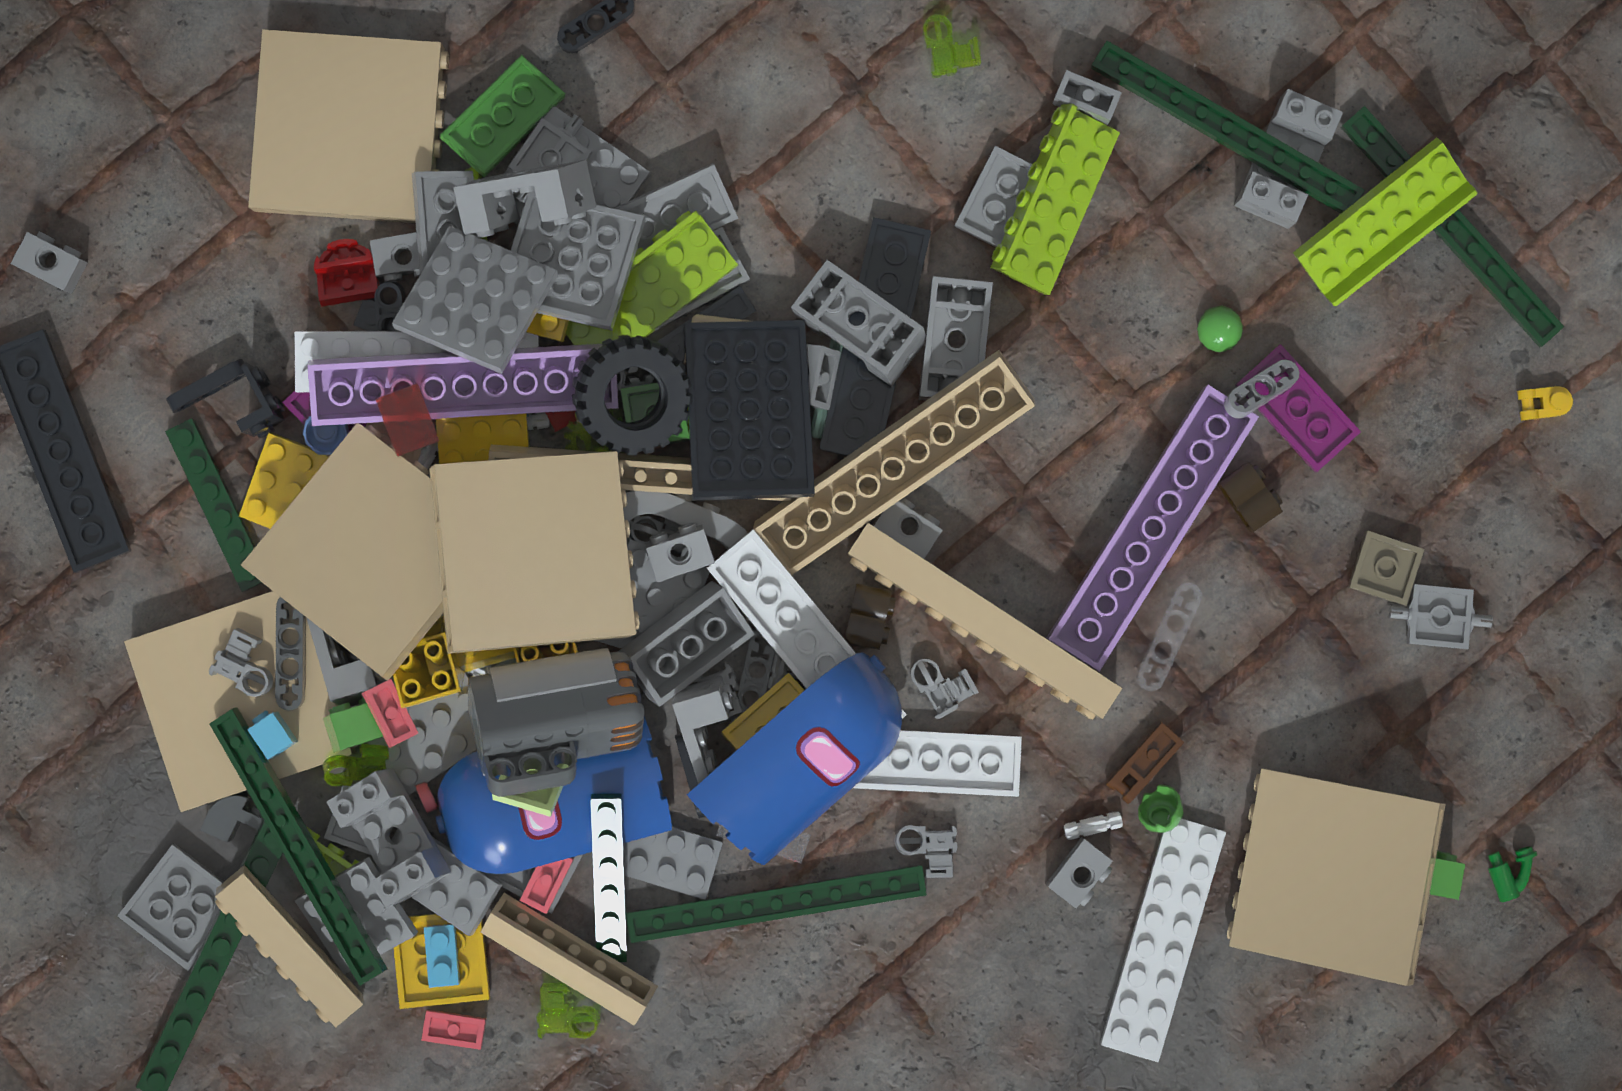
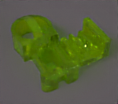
M935 14L925 20L922 35L925 40L926 49L931 48L935 70L931 72L932 78H941L942 75L953 76L957 73V69L981 66L977 36L968 40L967 44L959 45L958 42L953 44L952 25L947 17ZM932 21L934 22L936 40L931 39L927 35L928 24ZM940 21H942L948 29V34L943 40ZM970 45L973 46L975 59H972Z
M361 744L360 753L362 756L361 758L357 757V759L345 755L329 757L323 763L324 780L331 786H351L353 780H363L376 771L387 769L385 760H389L390 757L388 746ZM335 768L347 769L345 772L338 774L330 773Z
M543 983L540 987L541 1010L536 1016L537 1023H539L537 1029L538 1037L542 1039L545 1033H569V1038H589L594 1035L600 1025L599 1014L590 1006L569 1008V1004H565L564 994H568L570 986L565 983ZM548 991H563V993H548ZM579 1013H587L591 1015L574 1017ZM594 1022L595 1026L591 1031L584 1032L579 1030L575 1023Z

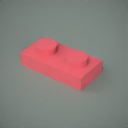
M392 679L362 693L389 748L419 734L407 709L401 708L397 689Z
M571 857L536 867L520 901L547 914L574 858Z
M427 1009L421 1041L481 1050L487 1018Z

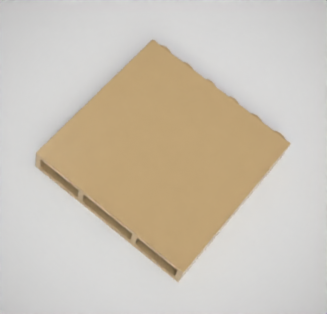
M262 29L248 207L254 212L416 223L412 173L440 171L436 169V158H441L442 140H438V130L444 127V110H440L441 99L446 98L447 83L442 81L443 69H448L449 52L445 51L442 43Z
M357 423L241 566L388 681L444 612L431 480L427 476L430 471L416 460L413 464L404 458L407 453L393 442L388 446L380 439L383 435L370 424L364 428L361 424Z
M617 451L434 464L429 469L448 654L624 638L636 635V629H639L640 622L638 612L634 611L633 599L636 598V585L634 580L630 579L629 569L633 567V555L631 550H627L626 538L630 536V526L628 520H624L623 508L627 505L625 490H621L620 478L623 477L624 470L623 462L621 459H618Z
M274 591L124 641L180 812L247 790L209 723L233 708L238 707L249 728L254 725L252 720L267 710L269 714L279 712L298 740L297 743L278 756L268 760L279 779L357 753L355 749L357 746L333 753L323 718L330 715L329 709L339 705L331 702L329 699L307 618L304 703L298 709L289 711L282 709L276 703V604L280 596ZM284 603V609L289 610V619L283 618V624H299V618L293 619V610L295 608L289 603ZM240 628L262 639L261 644L251 649L249 656L252 658L247 663L252 662L258 666H263L271 672L273 685L270 691L264 695L248 696L243 691L235 688L237 682L218 673L212 676L209 674L211 665L217 661L214 659L216 653L225 650L234 629ZM294 628L286 629L283 633L284 642L288 645L297 643L299 639L297 630ZM241 637L238 638L246 643L252 644L251 642ZM287 658L283 662L282 667L287 675H294L298 671L299 665L295 659ZM259 671L250 672L264 678L263 674ZM247 679L250 689L255 692L263 690L264 685ZM282 679V685L289 684V691L283 694V700H288L289 705H292V701L298 699V695L292 693V684H299V679Z
M1261 769V773L1256 775L1254 782V791L1257 792L1256 801L1251 804L1249 810V821H1252L1250 833H1246L1243 842V849L1246 851L1245 861L1241 862L1238 870V880H1241L1240 889L1233 898L1232 907L1236 910L1234 922H1230L1227 930V938L1230 939L1229 947L1400 985H1413L1446 804L1275 770Z

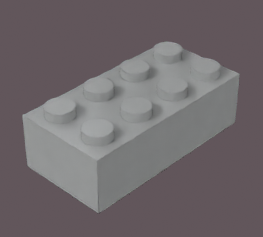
M711 581L618 652L629 655L633 663V672L636 674L637 683L647 698L660 707L755 634L724 587Z

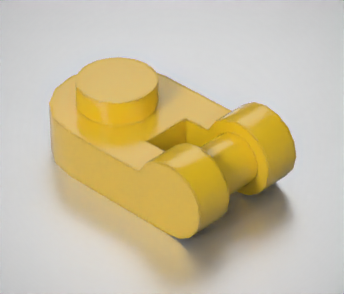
M1554 386L1517 391L1518 400H1521L1522 403L1521 421L1561 416L1570 411L1573 405L1572 395L1564 387ZM1534 398H1540L1541 409H1534Z

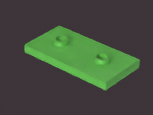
M521 55L440 134V139L479 174L485 177L538 125L540 120L554 106L556 107L565 98L566 93Z

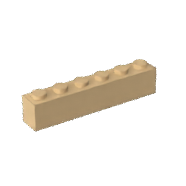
M245 865L216 888L215 903L218 908L226 915L230 913L237 920L235 924L240 932L245 936L250 934L257 942L255 946L265 958L270 956L277 964L275 967L278 973L285 980L290 978L297 985L295 988L297 993L304 1001L310 1000L317 1007L315 1011L325 1023L330 1021L336 1028L363 1005V994Z
M503 893L481 930L482 934L634 1026L658 988L656 984L506 893Z

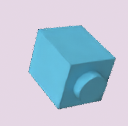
M267 710L252 720L254 725L247 729L267 760L275 758L298 742L279 712L269 714Z

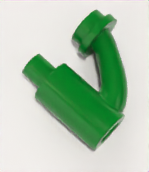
M1532 846L1523 847L1515 851L1517 856L1515 857L1516 862H1521L1516 879L1513 877L1508 861H1502L1499 851L1488 855L1491 863L1488 871L1500 902H1507L1518 898L1525 889L1530 878L1533 857L1538 855Z

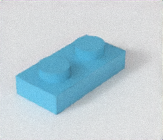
M452 924L425 926L424 938L429 988L459 985L460 975L455 926Z

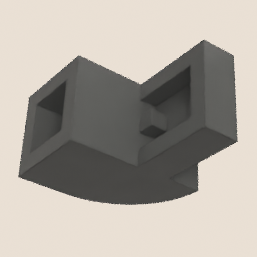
M235 794L217 801L210 808L200 831L225 842H230L234 839L240 823L258 830L263 817L255 805L251 809L248 808L252 799L250 795Z

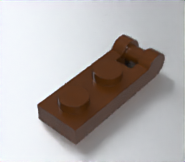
M1160 722L1125 763L1109 778L1106 785L1111 790L1116 789L1122 795L1121 799L1127 804L1131 803L1185 742L1165 724ZM1128 774L1137 780L1131 787L1123 781Z

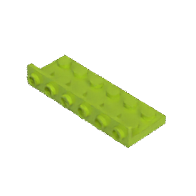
M1072 103L1061 104L1053 113L1051 118L1052 127L1040 143L1039 150L1041 152L1039 157L1028 171L1027 176L1029 180L1025 189L1021 190L1017 196L1016 210L1004 226L1005 235L1001 244L997 245L992 254L993 263L990 267L1044 295H1050L1120 134L1117 130L1078 111L1077 106Z
M1436 137L1296 249L1293 254L1320 292L1333 306H1337L1390 263L1394 262L1410 247L1419 242L1434 228L1443 223L1449 216L1467 204L1478 192L1466 180L1443 142Z
M687 211L675 221L677 225L669 232L664 229L652 238L653 244L645 250L642 247L637 249L613 330L569 321L566 335L574 345L602 344L603 341L609 338L617 340L618 336L621 335L647 337L739 265L698 211L693 213Z

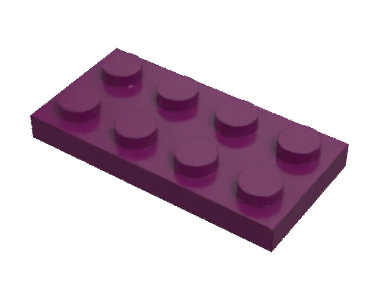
M1279 344L1237 382L1235 386H1240L1280 360H1290L1296 364L1299 369V378L1294 385L1257 410L1316 473L1361 431L1287 350ZM1280 372L1274 380L1277 383L1283 377L1288 378L1289 375L1287 372ZM1255 383V389L1259 394H1269L1268 387L1265 384Z

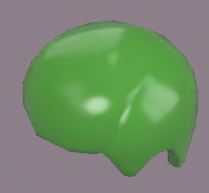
M1223 305L1207 309L1198 323L1199 340L1207 349L1215 352L1231 350L1242 336L1243 324L1240 316L1232 308Z
M1158 785L1154 792L1145 793L1138 807L1140 822L1151 832L1164 833L1177 827L1183 817V803L1178 792L1173 787Z

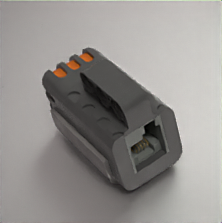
M608 648L557 655L488 668V674L468 677V709L483 776L486 778L489 791L495 796L504 797L570 784L576 777L577 759L631 750L642 739L644 706L641 704V694L637 688V678L633 672L632 660L629 655L623 652H609ZM567 764L569 767L561 769L556 765ZM529 769H535L538 771V773L529 774L526 771ZM505 775L508 778L504 780L496 779L495 776Z

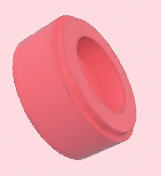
M427 782L416 785V790L426 812L429 813L437 809L436 807L438 806Z

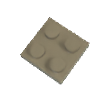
M1365 531L1347 588L1407 606L1425 549L1371 531Z

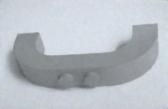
M645 491L626 492L627 505L623 508L624 520H628V522L639 515L653 514L682 526L689 523H696V526L702 524L706 536L716 539L727 550L748 534L738 523L720 515V508L706 502L703 503L702 507L691 503L692 496L687 494L672 495L669 493Z

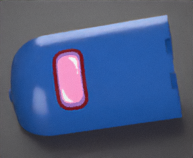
M857 653L845 659L811 684L692 789L687 796L712 824L718 822L729 831L725 836L738 849L748 848L751 851L748 854L750 858L765 865L875 769L893 750L901 730L902 708L894 685L883 672L886 668L876 655L870 657L865 653Z
M645 716L642 739L635 748L577 759L576 777L570 784L563 786L551 817L493 800L492 793L487 787L486 778L481 771L477 751L467 755L447 772L439 786L438 805L440 815L435 816L439 834L445 833L453 854L468 867L485 873L508 874L593 852L591 794H622L623 843L671 831L672 823L668 800L666 796L663 797L660 784L663 777L658 758H654L649 743L652 737Z

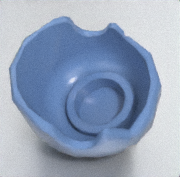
M311 416L305 421L303 429L306 444L315 453L320 455H331L349 433L348 424L312 426Z

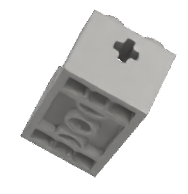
M1287 89L1277 103L1266 133L1318 162L1325 145L1332 140L1343 112ZM1252 162L1234 206L1289 229L1297 222L1308 194Z
M586 160L483 177L453 187L464 235L476 233L478 238L494 235V232L509 229V223L519 220L513 192L520 191V194L535 191L542 222L554 220V225L566 224L574 219L586 217V211L596 208Z
M826 260L791 306L797 320H805V326L819 336L825 333L865 362L870 372L891 387L926 342L923 326L828 260ZM854 312H863L866 315L864 323L859 326L849 323V318Z
M932 277L924 361L921 370L918 400H928L985 360L993 282ZM955 331L962 333L965 338L964 345L960 348L951 347L948 343V335Z
M307 618L331 702L337 705L349 702L350 706L357 705L358 700L364 698L363 692L387 681L361 660L349 663L345 651H340L338 642Z
M722 676L686 686L674 695L672 703L698 784L718 766L714 750H708L706 739L709 738L706 725L728 719L729 711L733 708L732 701L734 700L732 688L730 683L724 684Z
M393 768L376 771L327 801L341 828L355 825L382 875L372 880L371 883L385 908L407 900L452 873ZM393 827L398 828L402 833V839L398 844L393 843L389 837V832Z

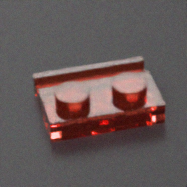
M418 383L375 398L397 457L439 441Z

